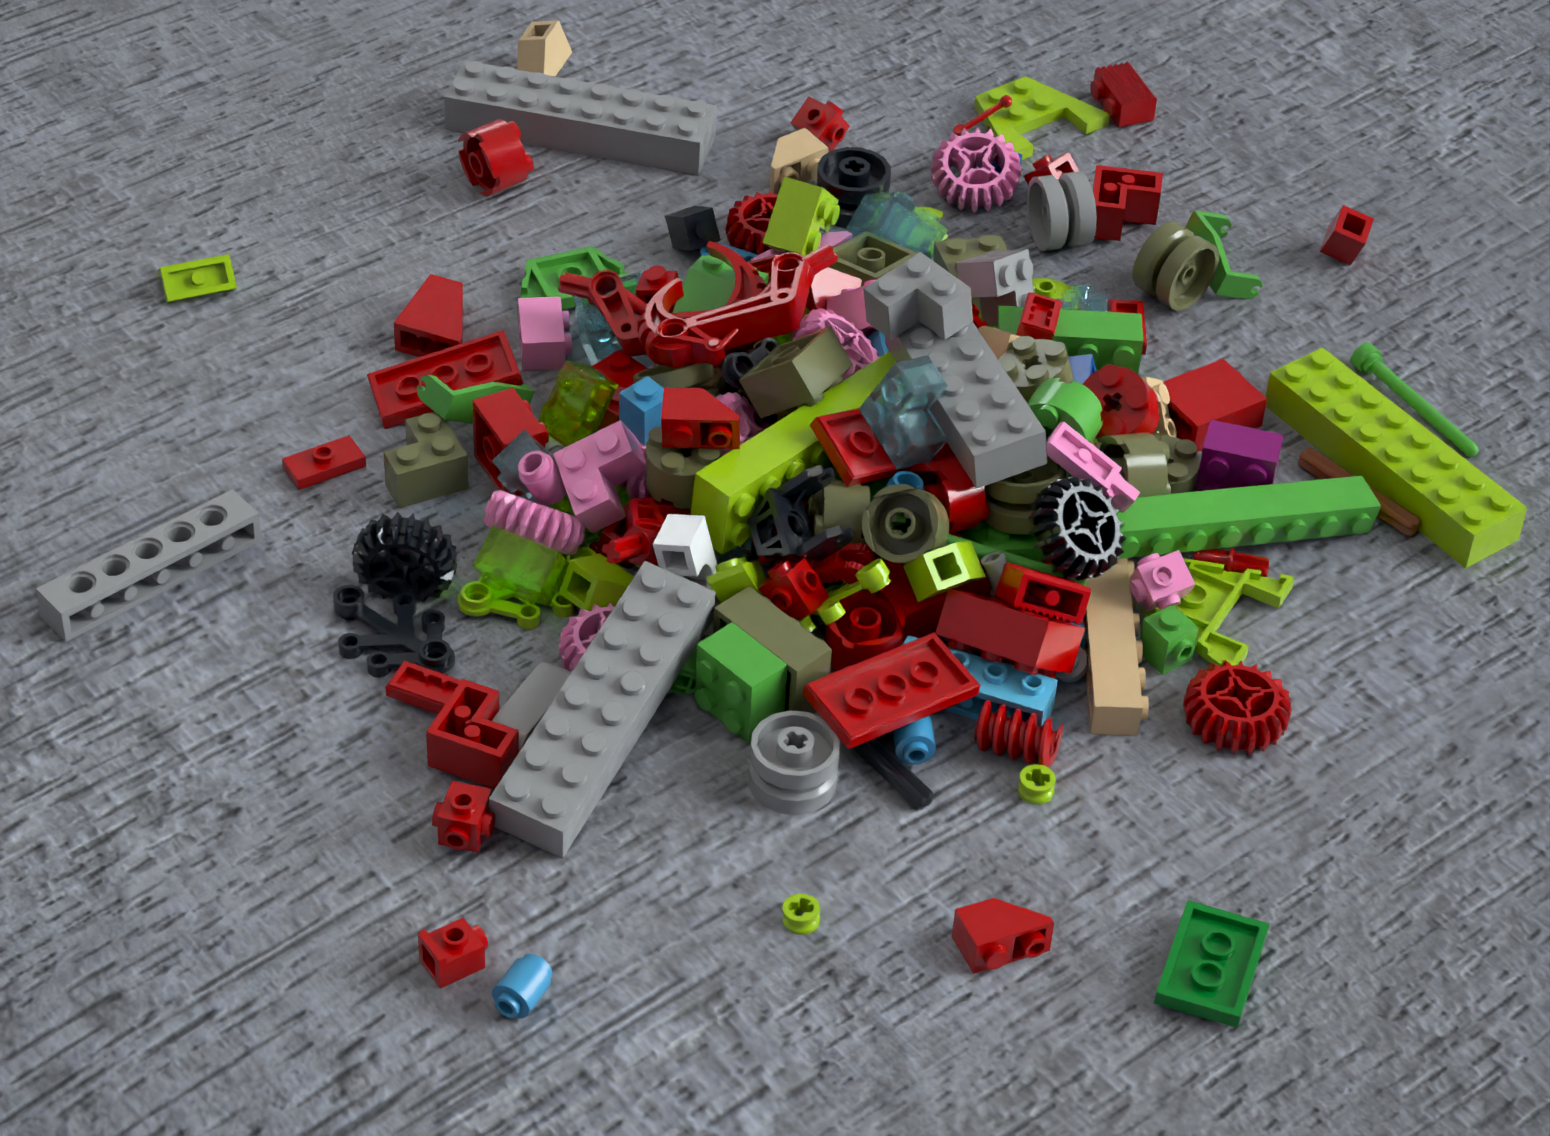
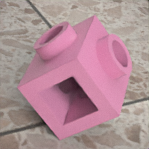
M1179 550L1162 557L1158 553H1154L1142 558L1137 562L1138 566L1130 577L1131 581L1129 583L1134 599L1138 603L1142 602L1146 612L1155 608H1159L1160 611L1172 604L1175 606L1181 603L1180 598L1188 596L1195 586L1194 580Z

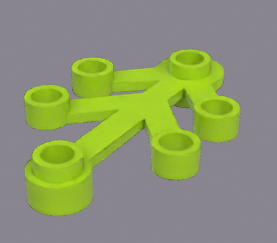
M534 544L524 545L519 550V560L505 584L493 587L495 582L504 579L508 574L507 560L498 555L490 556L484 562V571L480 579L469 582L462 587L457 597L458 608L469 616L479 617L492 612L517 618V624L523 629H534L540 624L539 607L531 603L520 605L505 599L514 597L551 606L552 612L556 616L562 618L569 617L575 612V604L557 592L541 588L563 581L570 560L595 555L596 553L590 548L579 547L576 554H567L566 564L529 576L532 569H536L542 564V549Z
M881 558L860 569L855 574L858 582L853 584L843 582L841 585L837 582L825 588L830 597L813 615H820L826 625L831 624L846 613L839 600L862 589L868 588L872 594L887 586L891 582L888 577L890 571ZM809 616L798 620L800 625L809 632L816 627Z

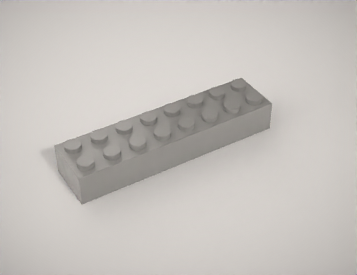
M464 60L444 96L445 129L465 133L496 119H502L506 122L514 121L521 132L520 141L524 144L694 175L700 174L716 138L717 105L706 104L702 101L673 98L669 95L644 93L636 89L627 90L611 87L606 84L588 83L574 78L549 76L541 72L533 73L516 70L512 67L493 66L479 61Z
M644 561L490 796L489 812L495 813V828L560 858H564L697 647V644L714 620L715 591Z

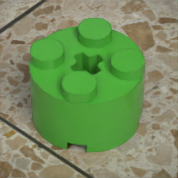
M1050 378L1042 382L1027 404L1046 431V440L1060 422H1065L1092 443L1103 425V420L1101 421L1100 416L1102 411L1101 403L1095 394L1083 384L1073 380L1070 384L1058 382L1060 378Z

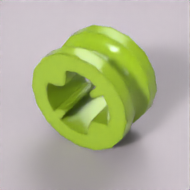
M1039 764L1028 765L1023 768L1019 778V796L1030 804L1040 805L1049 802L1054 796L1056 782L1054 772L1049 767Z
M798 893L791 895L783 902L782 921L790 932L805 935L812 933L820 925V904L815 897ZM800 911H806L802 916H796Z

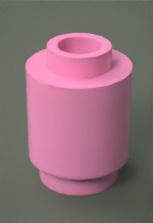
M532 451L523 456L518 464L519 478L535 500L545 506L561 501L567 492L558 466L552 457L541 451Z

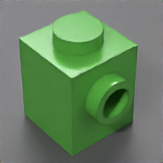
M1174 604L1144 618L1140 640H1142L1143 644L1142 657L1162 675L1192 661L1198 626Z

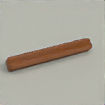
M1307 448L1299 456V466L1318 479L1354 476L1313 448ZM1368 485L1381 505L1377 515L1378 518L1407 537H1411L1418 532L1422 522L1419 517Z

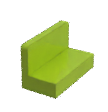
M230 254L163 266L156 272L157 278L162 281L166 303L237 289Z

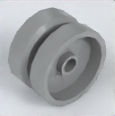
M1083 172L1062 173L1058 180L1054 175L1033 177L1029 182L1027 191V214L1031 235L1039 250L1061 249L1065 242L1069 247L1090 245L1094 240L1097 216L1093 190L1088 177Z
M792 710L775 713L760 721L752 732L749 787L753 796L764 807L781 814L801 815L815 812L827 805L836 793L840 739L822 717L809 712Z

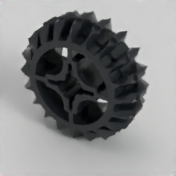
M1078 476L1062 480L1058 479L1037 494L1038 498L1031 504L1034 512L1028 517V520L1035 527L1032 528L1029 534L1037 539V544L1034 548L1041 549L1044 554L1042 562L1050 561L1052 563V572L1062 571L1065 579L1075 578L1077 581L1092 577L1097 578L1118 563L1117 558L1124 553L1121 545L1127 539L1120 532L1125 523L1118 520L1117 514L1121 509L1113 508L1111 505L1112 496L1103 495L1102 485L1093 486L1090 478L1080 480Z
M397 511L392 519L382 514L378 521L370 520L366 528H362L358 534L352 551L353 572L358 574L359 583L367 584L368 593L378 591L383 599L387 597L393 598L400 592H410L415 595L416 600L419 599L423 603L429 596L439 598L443 590H448L457 569L456 546L452 545L451 535L443 534L442 525L430 526L429 518L423 521L415 519L414 513L409 518H404Z

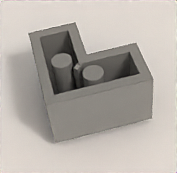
M1028 249L994 250L956 263L958 279L971 288V298H979L982 323L986 320L987 326H996L998 306L1024 307L1028 292L1033 293V264L1029 259Z
M921 252L863 288L866 322L890 340L918 322L924 324L944 340L973 322L971 288Z

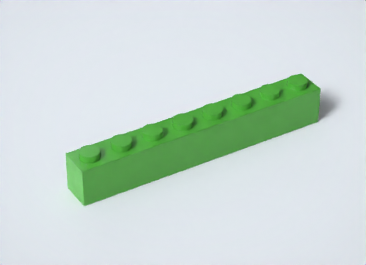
M1362 476L1136 498L1134 503L1125 512L1119 511L1117 514L1118 520L1125 523L1120 532L1127 538L1121 545L1124 553L1117 559L1148 556L1154 553L1159 555L1170 554L1177 550L1189 552L1370 533L1381 505Z

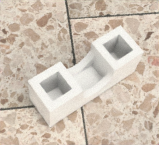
M668 514L653 543L659 567L712 590L706 577L717 573L715 568L717 561L705 516ZM715 595V607H716V606H718L719 604H721V602L719 601V599H718L717 596ZM714 620L704 635L713 634Z

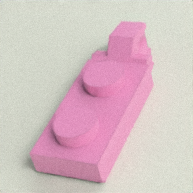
M1060 422L1046 440L1047 456L1072 476H1078L1080 480L1090 478L1093 486L1102 485L1103 495L1112 496L1111 505L1113 508L1121 509L1120 511L1125 512L1134 503L1140 492L1124 480L1119 473L1122 468L1068 424Z

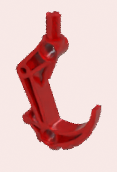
M708 242L706 247L710 256L722 260L735 272V286L725 306L755 297L767 286L755 267L746 262L737 252L721 244ZM603 270L596 273L592 278L567 272L564 275H560L558 291L563 294L588 299L589 304L595 306L606 320L627 355H647L639 341V321L647 303L625 289L616 272ZM711 310L677 312L670 314L678 318L686 319ZM757 342L724 350L725 356L733 352H745L754 348L753 345Z
M830 244L819 248L805 257L793 252L778 255L772 261L771 281L757 296L686 319L678 318L668 313L675 302L684 297L682 281L676 278L662 287L645 306L639 321L640 344L646 351L647 356L658 365H666L673 368L697 363L720 365L724 357H726L724 351L726 349L794 332L800 327V321L803 318L809 294V287L814 280V275L835 264L838 261V255L833 252Z
M654 498L631 499L624 537L610 540L608 544H604L602 547V552L607 554L606 561L613 564L628 560L638 566H642L644 561L659 566L653 543L667 515H690L691 509L673 507V502L662 499V503ZM752 536L745 541L754 544ZM759 556L758 561L762 564H766L775 560L763 556Z

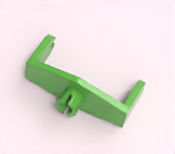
M1193 210L1185 228L1192 231L1194 236H1200L1215 245L1219 252L1218 267L1209 285L1216 295L1251 299L1259 295L1257 288L1252 289L1254 286L1263 287L1257 275L1230 270L1220 238L1228 234L1226 228L1221 229V227H1232L1229 218L1223 214Z
M425 375L420 378V381L425 382L426 389L424 386H417V394L420 400L444 420L473 424L472 400L514 388L520 398L527 400L530 405L535 393L525 383L517 386L498 382H490L453 391L433 375Z

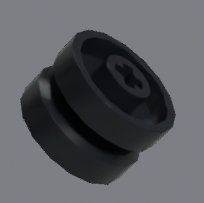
M861 147L834 149L823 155L818 162L817 186L823 187L839 200L837 205L840 206V212L834 226L844 229H862L874 226L884 219L888 213L891 166L887 160L875 151Z

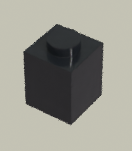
M691 206L665 215L674 249L692 251L707 246L709 241H721L713 207Z

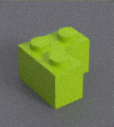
M784 176L763 244L780 252L798 253L803 257L811 254L820 245L821 233L819 231L828 233L830 226L836 224L840 212V206L837 205L839 200L823 187Z

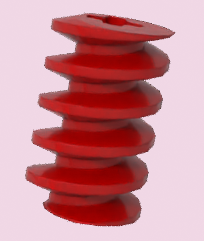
M986 700L979 713L974 740H977L978 749L981 751H987L993 744V752L997 756L1003 755L1008 749V755L1011 760L1015 761L1023 754L1024 762L1028 765L1034 764L1039 757V765L1050 767L1060 747L1063 724L1060 725L1057 731H1053L1052 718L1048 717L1043 725L1039 727L1037 726L1036 713H1032L1026 722H1022V713L1019 708L1016 709L1011 718H1008L1005 704H1002L996 713H991V700Z

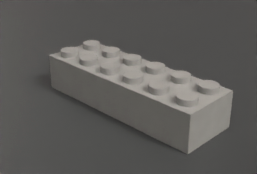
M918 322L892 340L885 336L886 347L976 489L1047 464L1046 431L973 322L945 340L921 322Z

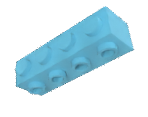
M908 635L904 644L919 638ZM948 647L981 687L978 695L943 710L978 720L983 704L986 700H991V713H996L999 707L1005 704L1007 717L1011 718L1016 709L1019 708L1022 713V722H1026L1032 713H1036L1037 726L1039 727L1050 717L1055 703L1057 679L1023 672L1015 669L1013 666Z

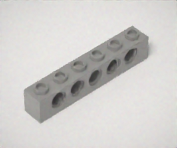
M232 489L36 588L40 617L65 642H68L261 542L259 513Z

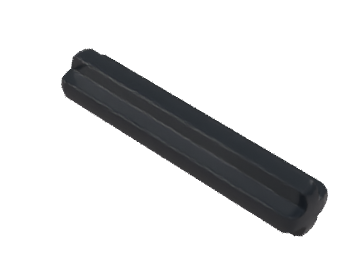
M877 738L853 747L871 767L916 809L922 810L932 803L933 791Z

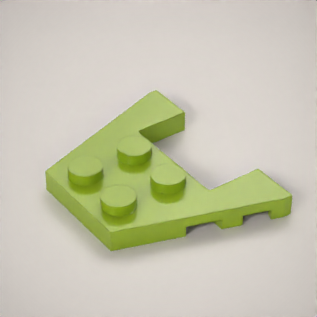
M1027 76L975 96L974 107L979 115L1000 102L1002 96L1008 95L1012 98V105L1010 107L1001 108L984 119L983 123L987 130H992L995 137L1003 134L1005 143L1012 142L1014 151L1023 154L1022 160L1033 156L1034 145L1021 134L1062 118L1069 120L1085 134L1109 125L1110 114Z
M1183 558L1195 586L1188 596L1180 598L1181 603L1176 607L1198 626L1194 651L1209 663L1216 664L1219 667L1225 660L1231 665H1237L1240 660L1243 663L1247 657L1249 646L1221 635L1216 631L1242 594L1279 608L1291 591L1295 577L1280 574L1279 579L1262 577L1260 570L1248 568L1244 573L1227 572L1223 570L1224 564ZM1144 606L1142 609V613L1147 617L1159 611V608H1155L1146 612Z

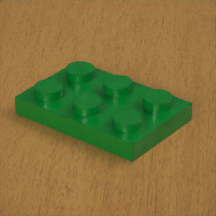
M1187 900L1156 991L1154 1004L1238 1028L1270 924Z

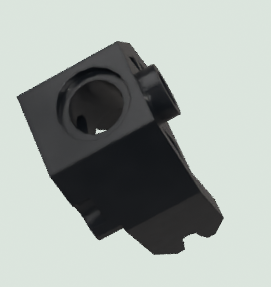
M818 465L806 469L777 489L769 488L766 491L763 502L755 508L747 521L758 556L782 561L787 559L789 562H796L804 557L807 562L823 561L850 544L854 538L852 528L843 530L841 525L826 529L813 537L803 505L804 500L831 484L835 478L833 468L830 467L824 470L823 465Z

